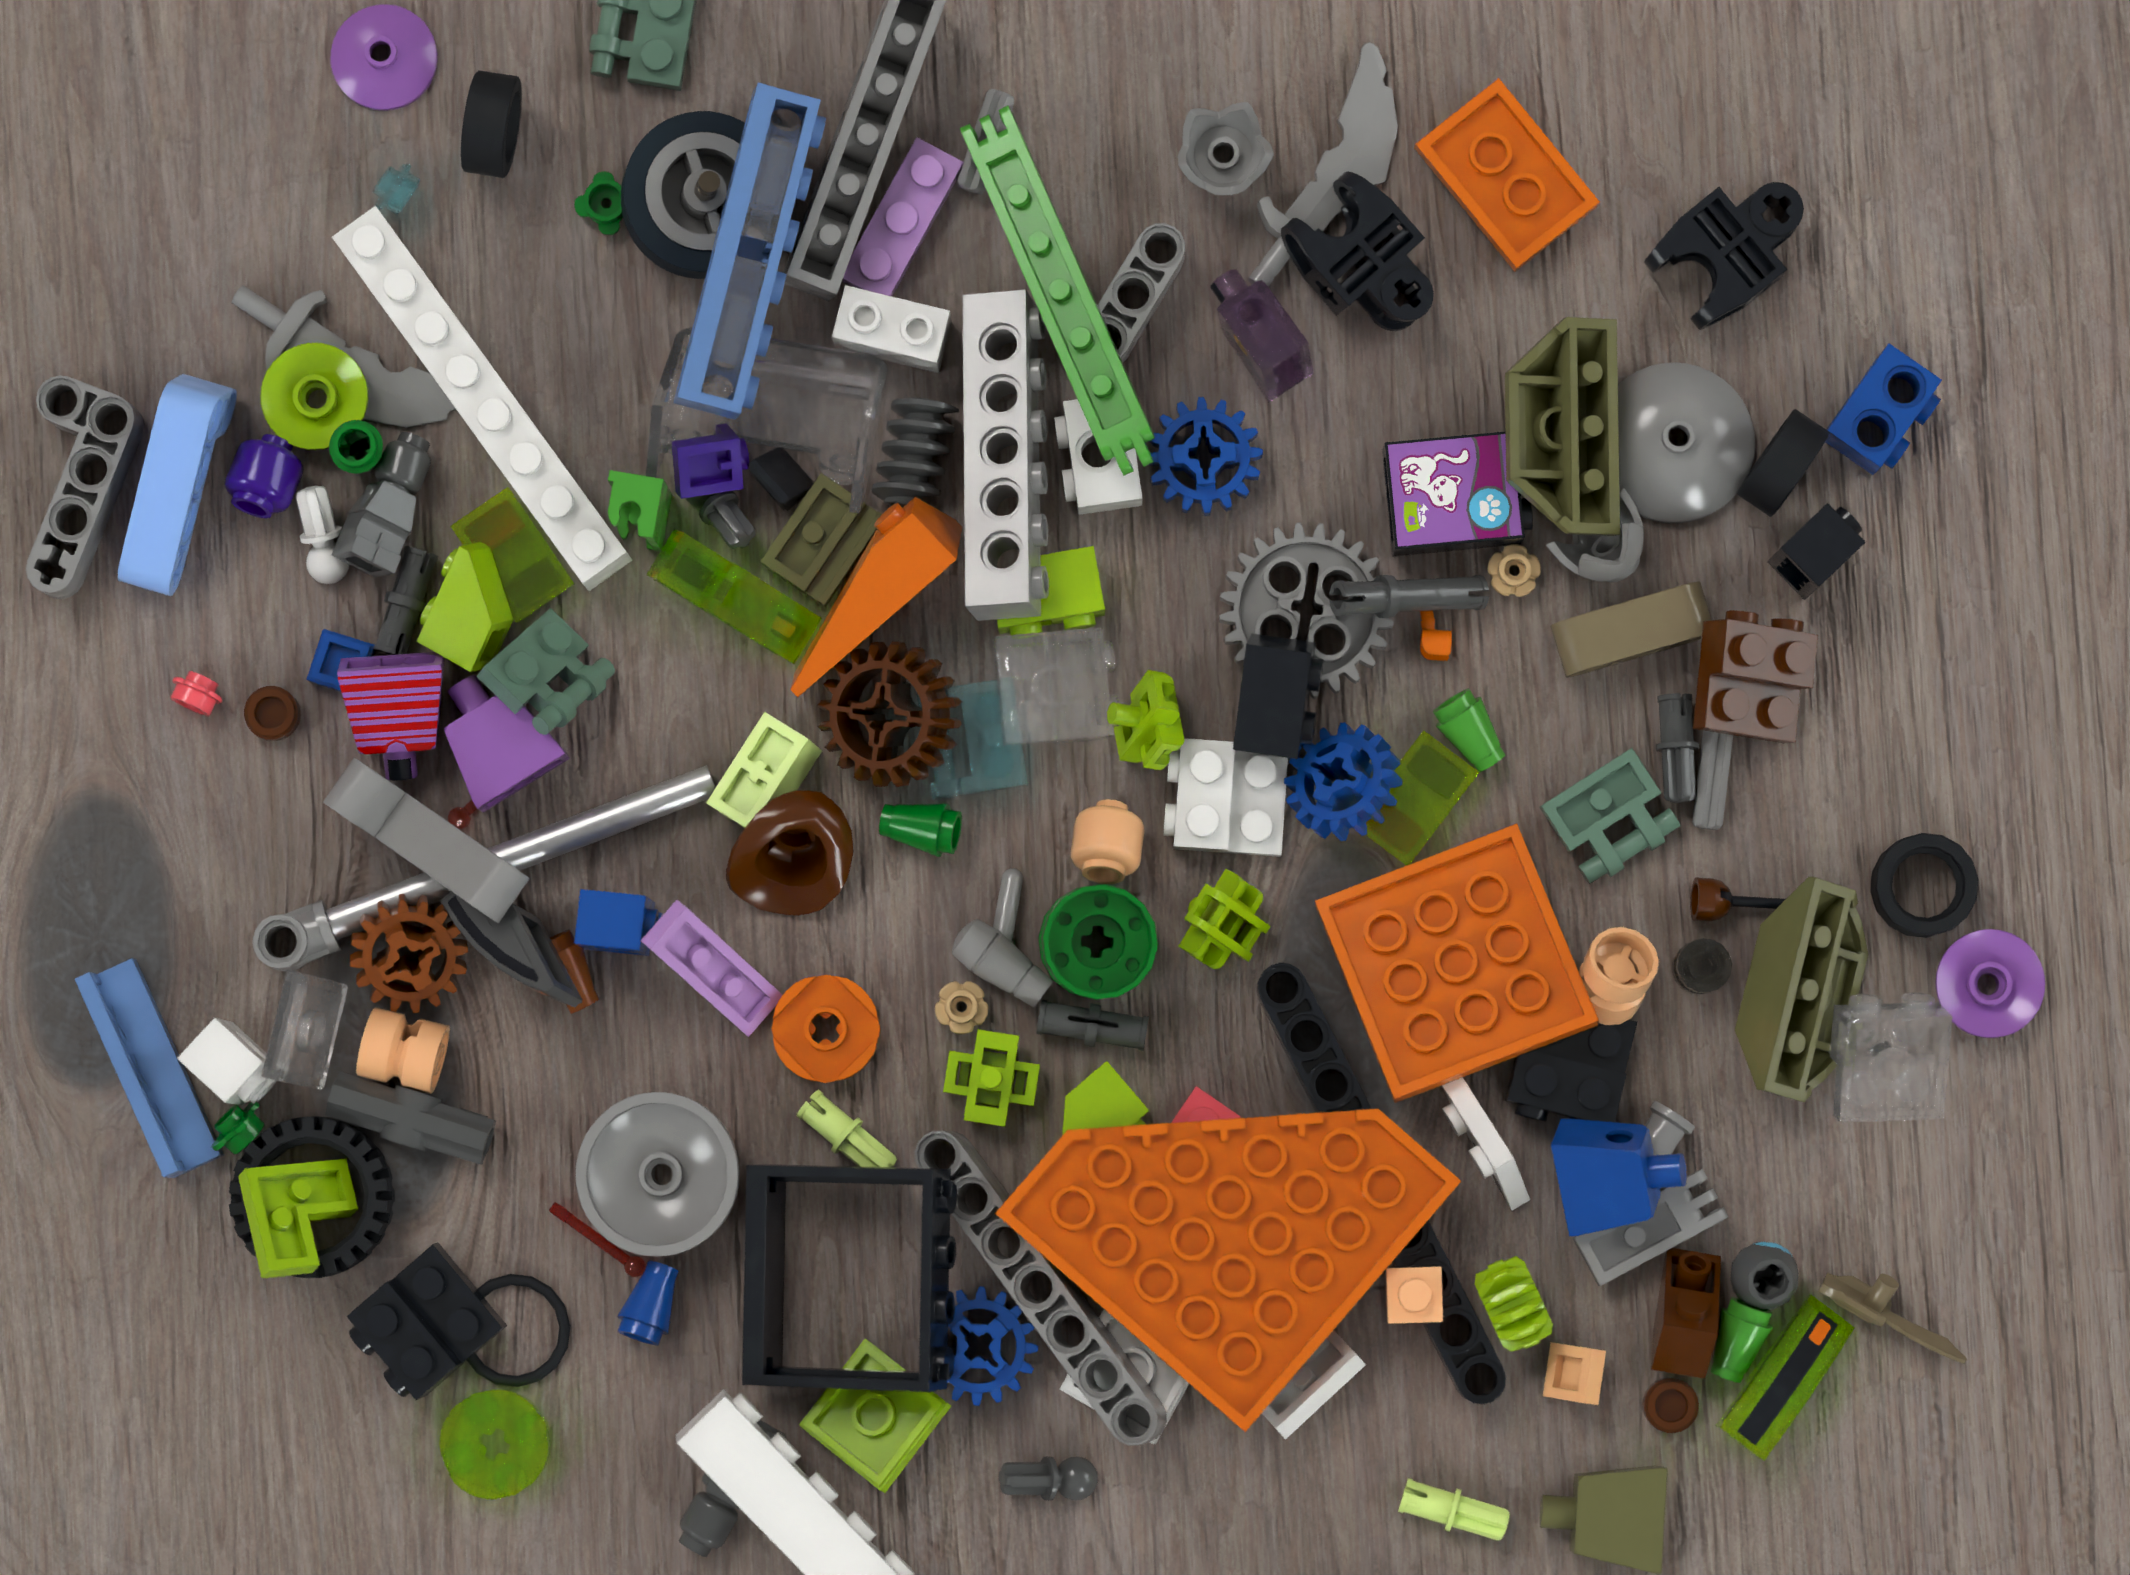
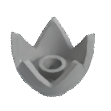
M1248 102L1232 104L1219 112L1205 108H1195L1189 110L1184 122L1182 147L1178 154V165L1188 180L1198 187L1214 195H1234L1245 191L1266 171L1274 152L1271 144L1261 135L1258 118ZM1219 146H1227L1233 151L1234 157L1227 163H1220L1213 156L1214 150Z
M1624 488L1620 490V535L1573 534L1574 545L1558 541L1547 543L1546 546L1561 564L1583 578L1611 583L1627 578L1636 570L1643 551L1644 528L1637 506Z

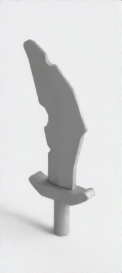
M1365 43L1360 50L1358 67L1337 121L1342 129V141L1337 147L1323 152L1314 172L1316 181H1310L1285 214L1273 206L1270 197H1263L1257 202L1259 216L1265 229L1277 238L1276 242L1248 278V281L1262 292L1266 291L1290 259V255L1281 237V228L1292 218H1298L1308 224L1314 231L1319 228L1323 232L1332 219L1342 211L1340 208L1343 204L1334 191L1333 182L1344 172L1356 173L1374 186L1384 183L1386 180L1398 124L1393 90L1385 86L1383 80L1387 69L1379 48L1372 43Z
M244 285L234 295L232 304L274 330L267 341L266 370H268L278 356L294 346L305 343L329 344L341 349L353 358L365 376L369 398L363 420L409 428L444 421L447 419L449 412L456 410L429 372L410 366L402 372H389L380 363L378 354L357 346L347 348L346 341L310 318L317 307L327 302L323 291L318 290L295 300L287 313L261 296H258Z

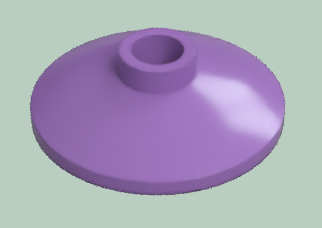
M382 4L361 9L341 25L332 43L330 59L335 80L351 100L369 109L387 111L411 104L427 90L436 72L438 55L432 33L417 15L399 6ZM378 45H387L391 49V54L385 61L378 62L372 59V52Z
M1984 929L1962 936L1946 950L1937 968L1935 987L1939 1004L1945 1015L1954 1025L1974 1036L1998 1038L2019 1031L2034 1018L2044 998L2045 976L2038 956L2024 940L2006 931ZM1983 974L1992 976L1996 981V989L1991 995L1983 994L1978 988V979Z

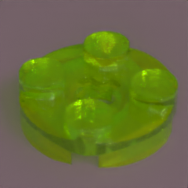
M493 1389L474 1393L457 1404L446 1417L439 1439L441 1457L443 1456L444 1465L454 1483L466 1493L478 1498L492 1500L516 1495L533 1484L540 1477L547 1464L551 1446L548 1422L535 1404L523 1395L505 1389ZM498 1428L505 1432L504 1441L510 1444V1449L507 1454L498 1453L495 1460L485 1456L487 1447L480 1443L483 1434L493 1435Z

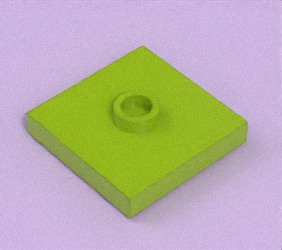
M866 1338L842 1368L907 1371ZM826 1388L800 1422L799 1426L878 1490L886 1493L952 1405L934 1391L914 1392Z

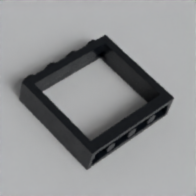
M782 1164L747 1165L742 1385L932 1392L947 1389V1380L952 1377L954 1370V1354L952 1348L948 1346V1324L953 1322L955 1315V1298L953 1292L949 1291V1269L953 1268L956 1260V1242L954 1237L950 1236V1214L956 1209L957 1188L955 1182L951 1180V1169ZM786 1182L922 1185L919 1371L782 1366Z

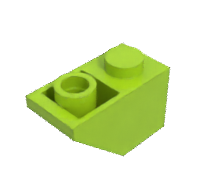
M483 542L459 546L447 557L441 571V575L445 579L437 596H434L427 603L421 614L420 624L423 625V628L416 641L469 672L481 670L499 653L514 620L491 548Z
M1094 546L1040 555L1041 566L1046 567L1049 578L1048 598L1041 599V616L997 619L999 634L1010 632L1011 640H1024L1043 635V626L1063 623L1064 631L1081 630L1096 626L1095 617L1105 616V606Z
M1106 1061L1065 1096L1062 1136L1067 1130L1145 1125L1146 1123L1141 1118L1150 1110Z

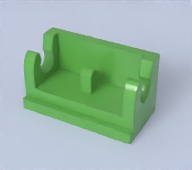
M609 470L608 482L612 486L608 517L611 524L617 527L618 533L623 540H626L629 535V522L632 525H638V536L646 538L647 549L662 552L672 493L664 479Z

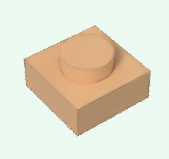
M1441 1267L1386 1268L1388 1324L1443 1322Z
M1550 1342L1543 1396L1599 1405L1606 1351Z

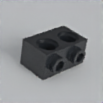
M1827 503L1767 562L1805 600L1866 543L1859 535L1862 527L1847 510L1839 507L1835 511Z

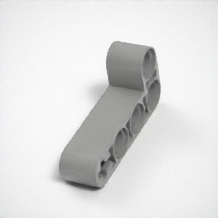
M59 375L50 377L42 383L37 391V408L45 419L59 429L76 435L77 438L28 557L26 573L33 587L51 598L65 599L76 594L84 583L142 438L144 422L139 411L122 397L71 377ZM63 392H75L77 396L75 409L68 415L57 416L54 412V403L57 397ZM116 410L125 411L127 415L125 428L115 435L105 434L103 425L107 415ZM95 460H105L107 465L105 478L98 484L87 485L83 477L87 465ZM73 510H84L87 515V523L83 531L75 535H67L63 526L66 516ZM57 539L67 546L76 549L75 554L72 555L63 549L62 551L54 546ZM49 565L52 567L59 565L66 570L62 579L55 577L51 579L45 575V571Z
M355 757L323 801L331 809L381 841L497 923L501 921L530 879Z

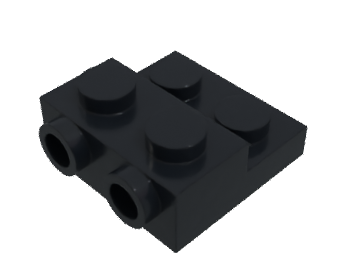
M1627 1020L1618 1025L1599 1023L1598 1026L1515 1057L1504 1101L1517 1104L1514 1114L1544 1122L1547 1120L1548 1112L1569 1117V1119L1615 1122L1627 1075L1625 1071L1637 1022Z
M439 1243L432 1244L396 1277L385 1282L346 1316L354 1325L349 1330V1335L357 1347L367 1355L376 1352L389 1367L383 1374L390 1387L402 1397H406L410 1393L415 1400L425 1397L507 1326Z

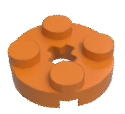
M831 975L808 977L793 984L779 999L775 1007L772 1024L774 1047L785 1066L804 1079L826 1084L849 1079L865 1068L876 1052L881 1032L877 1009L870 996L853 981ZM820 1015L827 1020L835 1015L839 1019L840 1023L837 1025L836 1031L840 1036L835 1042L832 1043L830 1040L824 1039L817 1043L813 1039L812 1035L817 1030L812 1023L815 1017Z

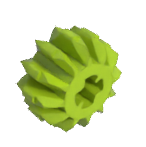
M1517 1256L1506 1260L1501 1259L1487 1265L1488 1268L1476 1274L1475 1287L1504 1348L1511 1352L1522 1348L1527 1349L1540 1343V1340L1552 1334L1553 1323L1529 1270L1522 1259Z

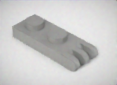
M1703 1169L1687 1176L1685 1186L1668 1187L1661 1190L1655 1214L1649 1220L1573 1237L1598 1286L1608 1283L1729 1217L1724 1207L1715 1209L1705 1217L1703 1216L1700 1208L1718 1198L1713 1188L1696 1197L1692 1196L1689 1189L1702 1184L1708 1179Z

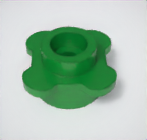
M602 171L594 175L593 182L587 187L584 195L578 196L575 200L574 208L576 213L580 217H589L597 223L599 231L604 235H614L620 230V221L623 219L621 185L615 181L614 176L610 172ZM604 199L611 200L612 204L609 208L602 207L601 203Z
M251 1102L244 1110L240 1106L234 1105L226 1111L214 1126L219 1136L211 1145V1148L214 1151H218L225 1146L234 1155L246 1148L258 1136L265 1125L254 1114L260 1104L258 1102L254 1104Z

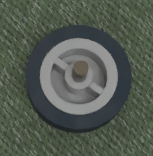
M695 111L680 114L663 121L650 130L632 153L621 187L622 215L627 230L640 251L664 270L687 278L705 279L745 124L743 121L730 115L711 111Z

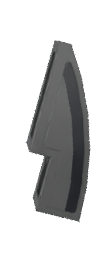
M452 891L440 900L455 926L465 938L498 969L526 986L572 1007H576L583 1002L540 918L512 903L501 921L497 923Z

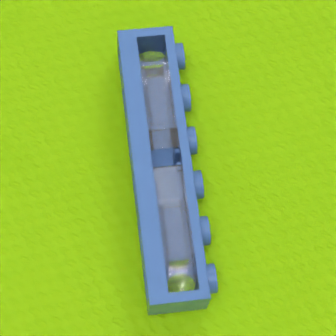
M757 83L753 90L677 385L674 404L734 420L741 414L742 407L748 409L753 407L760 378L751 376L755 356H766L773 330V325L764 323L769 303L779 304L786 280V273L777 271L782 251L792 253L800 221L791 219L795 199L805 201L812 178L813 169L804 167L808 148H819L826 123V117L817 115L820 99L762 83Z

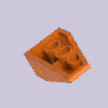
M914 497L903 508L898 503H895L877 519L874 526L878 530L875 531L794 673L790 690L797 697L804 693L957 560L962 526L954 518Z

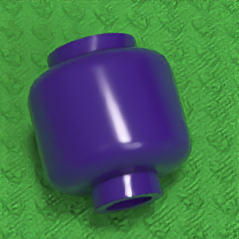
M265 434L261 440L250 439L243 441L239 445L224 481L227 492L232 496L231 503L237 509L258 518H270L272 513H280L288 509L303 475L304 468L300 459L292 453L293 446L287 440L275 435Z

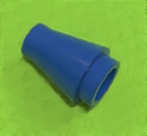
M647 1262L644 1273L617 1315L621 1320L618 1328L620 1334L646 1344L659 1346L662 1335L669 1334L678 1270L659 1262Z

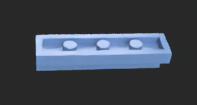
M131 958L99 974L88 972L75 978V982L164 1178H176L224 1156L222 1149L214 1151L211 1148V1145L217 1138L184 1065L177 1059L179 1057L178 1051L137 960Z

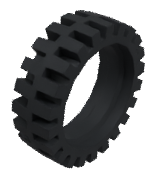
M318 1116L299 1117L269 1127L246 1147L244 1155L237 1161L233 1170L235 1171L233 1181H230L229 1194H231V1204H229L230 1216L234 1218V1228L238 1237L242 1238L247 1250L253 1256H256L238 1179L245 1168L270 1166L274 1160L288 1149L307 1143L329 1145L345 1154L360 1172L365 1190L363 1214L351 1234L336 1246L317 1251L320 1266L313 1273L291 1275L300 1278H321L339 1274L354 1267L366 1259L373 1249L380 1244L385 1236L387 1226L391 1223L395 1190L392 1187L393 1177L390 1168L387 1167L384 1160L385 1157L365 1134L344 1122Z

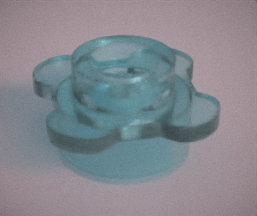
M402 164L398 170L389 166L373 189V193L379 196L375 204L378 210L385 207L397 215L411 198L420 183V179L409 172L411 169L410 164Z

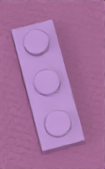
M916 137L853 251L842 281L855 288L893 296L958 179L963 161Z
M678 900L671 905L641 940L644 945L748 1037L774 1009L782 996L774 986Z

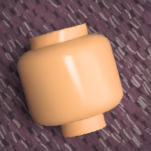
M1101 800L1096 803V806L1082 810L1074 823L1070 853L1074 865L1090 881L1101 884L1122 882L1126 876L1137 870L1141 862L1145 831L1142 820L1133 812L1128 811V806L1125 803L1117 800Z

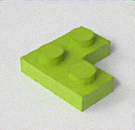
M347 1159L245 1168L238 1176L261 1279L313 1273L320 1266L310 1221L351 1217L358 1210Z

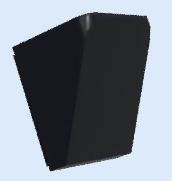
M781 447L775 448L749 463L751 475L783 511L785 509L788 511L799 502L814 483L788 452Z

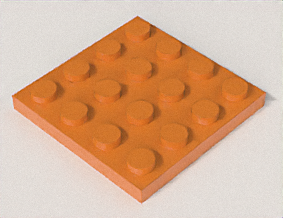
M1518 824L1511 825L1315 900L1316 909L1394 1103L1598 1026L1599 1024L1596 1012Z

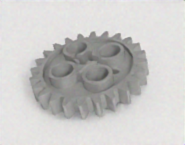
M1299 522L1296 523L1293 538L1286 539L1278 527L1274 528V545L1270 547L1260 538L1254 539L1253 544L1258 556L1254 559L1240 552L1237 560L1245 569L1244 573L1228 571L1226 574V579L1237 587V590L1220 594V601L1233 606V611L1219 615V623L1235 625V630L1224 637L1225 645L1241 643L1243 647L1234 658V662L1236 664L1244 662L1246 644L1251 634H1260L1261 626L1271 619L1281 620L1288 625L1291 632L1290 639L1296 640L1300 613L1292 611L1291 606L1297 607L1301 605L1305 592L1308 566L1316 564L1319 570L1313 598V608L1321 611V615L1312 616L1308 628L1307 641L1314 642V635L1324 628L1337 630L1344 640L1343 649L1334 655H1325L1315 648L1314 658L1324 660L1321 683L1326 682L1333 693L1337 694L1340 691L1339 676L1344 674L1354 684L1359 682L1360 677L1355 665L1360 663L1365 667L1373 669L1376 662L1368 652V649L1385 650L1388 643L1377 635L1376 632L1377 630L1392 629L1394 621L1389 618H1379L1375 613L1334 615L1330 607V599L1323 592L1322 583L1328 577L1334 575L1345 577L1349 582L1373 581L1375 578L1370 573L1377 566L1379 559L1374 557L1362 562L1358 558L1364 545L1362 541L1357 542L1349 549L1342 546L1345 537V531L1342 529L1336 533L1332 541L1325 539V530L1322 523L1317 525L1313 537L1305 536L1304 529ZM1278 567L1291 568L1299 577V586L1290 593H1280L1271 586L1269 582L1270 573ZM1310 691L1312 699L1317 698L1319 692Z

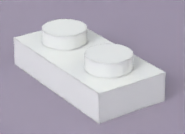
M1333 1330L1262 1414L1287 1439L1366 1364Z

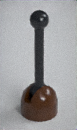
M1696 877L1691 890V917L1693 921L1710 922L1719 920L1727 915L1731 907L1777 909L1786 899L1732 896L1729 887L1722 881L1713 878Z

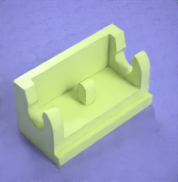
M764 712L706 803L729 820L745 828L752 818L772 799L798 790L822 750L802 734Z

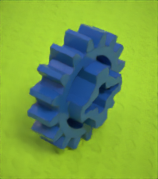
M1199 397L1196 410L1189 411L1187 406L1181 401L1177 403L1176 407L1178 418L1173 420L1169 416L1162 414L1159 418V423L1165 430L1164 434L1154 433L1155 439L1148 441L1153 446L1159 448L1158 452L1150 453L1154 462L1149 465L1159 466L1160 469L1150 477L1151 484L1154 486L1166 483L1168 488L1163 495V500L1168 503L1176 496L1183 499V513L1187 514L1192 508L1193 503L1201 504L1203 515L1210 516L1212 503L1219 502L1221 507L1227 512L1232 508L1230 495L1235 493L1244 499L1249 496L1250 491L1243 483L1244 479L1258 480L1260 476V471L1249 465L1250 461L1259 460L1263 456V449L1249 446V443L1258 436V431L1256 428L1243 430L1240 427L1245 418V413L1242 410L1235 413L1232 417L1225 414V400L1221 399L1215 410L1207 409L1205 398ZM1193 424V434L1184 444L1169 447L1179 431ZM1213 424L1226 429L1234 437L1237 444L1235 442H1224L1213 432ZM1201 434L1205 435V445H1208L1210 454L1219 455V457L1211 460L1207 479L1203 478V468H1200L1199 460L1189 458V456L1197 454L1198 446L1201 442ZM1239 466L1235 476L1226 485L1216 489V478L1223 470ZM1171 470L1184 471L1195 481L1196 490L1188 488L1179 482Z
M1346 722L1340 723L1337 735L1334 736L1323 727L1319 733L1321 741L1316 745L1313 743L1312 745L1303 744V748L1307 752L1304 758H1291L1289 761L1298 771L1296 775L1284 778V784L1293 792L1286 798V802L1297 813L1295 817L1307 829L1311 828L1321 838L1326 839L1332 832L1340 841H1346L1350 828H1354L1361 836L1367 834L1366 822L1372 818L1375 822L1382 824L1385 818L1379 810L1383 805L1396 806L1398 802L1389 791L1390 788H1396L1403 783V780L1394 771L1401 764L1400 760L1390 751L1391 746L1379 734L1375 736L1365 725L1361 724L1354 731Z
M984 1286L978 1287L976 1299L969 1300L962 1289L956 1291L958 1305L955 1306L953 1322L948 1324V1327L957 1337L954 1370L952 1377L947 1380V1383L950 1382L954 1385L952 1400L957 1401L964 1391L972 1392L974 1406L980 1405L983 1393L990 1392L996 1403L1001 1402V1387L1007 1384L1016 1392L1019 1391L1021 1385L1015 1377L1017 1372L1021 1371L1032 1374L1034 1370L1031 1364L1024 1361L1025 1354L1038 1352L1039 1345L1026 1342L1025 1335L1035 1328L1031 1323L1020 1324L1017 1318L1023 1311L1018 1305L1014 1306L1011 1310L1004 1306L1007 1293L1001 1291L994 1301L987 1300V1292ZM971 1309H987L999 1315L989 1324L972 1323L963 1312ZM961 1326H964L969 1332H973L979 1337L986 1332L992 1336L993 1341L990 1343L989 1349L993 1353L992 1358L998 1363V1366H995L989 1359L986 1360L981 1355L976 1356L973 1360L967 1356L965 1351L969 1348L970 1343L966 1339L967 1335L961 1329ZM1012 1329L1016 1339V1354L1013 1363L1010 1365L1001 1355L1002 1338ZM969 1368L987 1369L995 1377V1380L985 1383H974L964 1380L960 1376Z

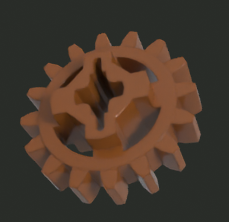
M399 894L397 900L398 907L390 909L387 903L380 900L377 902L379 916L376 919L367 914H363L360 917L361 926L366 933H352L351 945L362 951L350 954V967L364 968L356 975V984L358 987L373 985L370 992V1000L373 1003L387 996L390 998L391 1011L396 1012L402 1001H408L413 1013H419L420 1000L428 998L430 1003L437 1007L441 1005L439 990L443 988L451 993L456 992L457 982L452 974H466L467 971L466 962L456 956L468 953L467 940L454 939L461 932L453 921L445 923L448 912L443 904L432 912L428 910L427 896L421 895L416 906L408 905L405 894ZM405 921L420 922L427 926L420 928L408 925ZM384 932L387 941L386 947L377 953L376 958L372 959L373 946L379 935ZM407 945L412 952L418 950V959L411 961L406 955L400 956L399 949ZM446 948L444 962L439 971L434 975L431 967L432 960L441 954L442 949ZM397 979L412 983V985H399L391 981Z

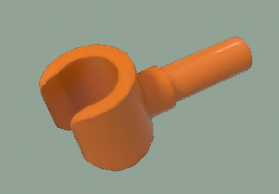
M1433 610L1420 611L1422 628L1420 654L1427 660L1448 661L1451 653L1452 631L1435 629Z

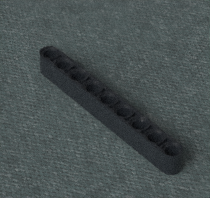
M1277 963L1263 971L1257 982V996L1315 1112L1325 1113L1371 1109L1304 975L1298 968L1287 963ZM1282 973L1292 977L1297 987L1296 996L1293 1000L1282 1004L1270 999L1267 995L1266 983L1271 976ZM1311 1022L1320 1030L1321 1043L1315 1051L1301 1052L1292 1044L1291 1031L1297 1023ZM1334 1070L1343 1076L1346 1089L1339 1100L1327 1101L1317 1093L1315 1084L1321 1072ZM1427 1221L1420 1229L1417 1242L1411 1247L1404 1248L1392 1261L1394 1268L1423 1267L1426 1265L1441 1267L1445 1278L1444 1287L1442 1288L1443 1319L1448 1315L1460 1314L1469 1324V1335L1463 1343L1453 1346L1445 1343L1441 1338L1440 1325L1442 1322H1426L1423 1325L1459 1394L1476 1404L1493 1402L1501 1396L1505 1388L1506 1375L1504 1368L1429 1221ZM1485 1363L1493 1371L1494 1384L1486 1393L1480 1395L1473 1394L1466 1387L1465 1374L1474 1364Z

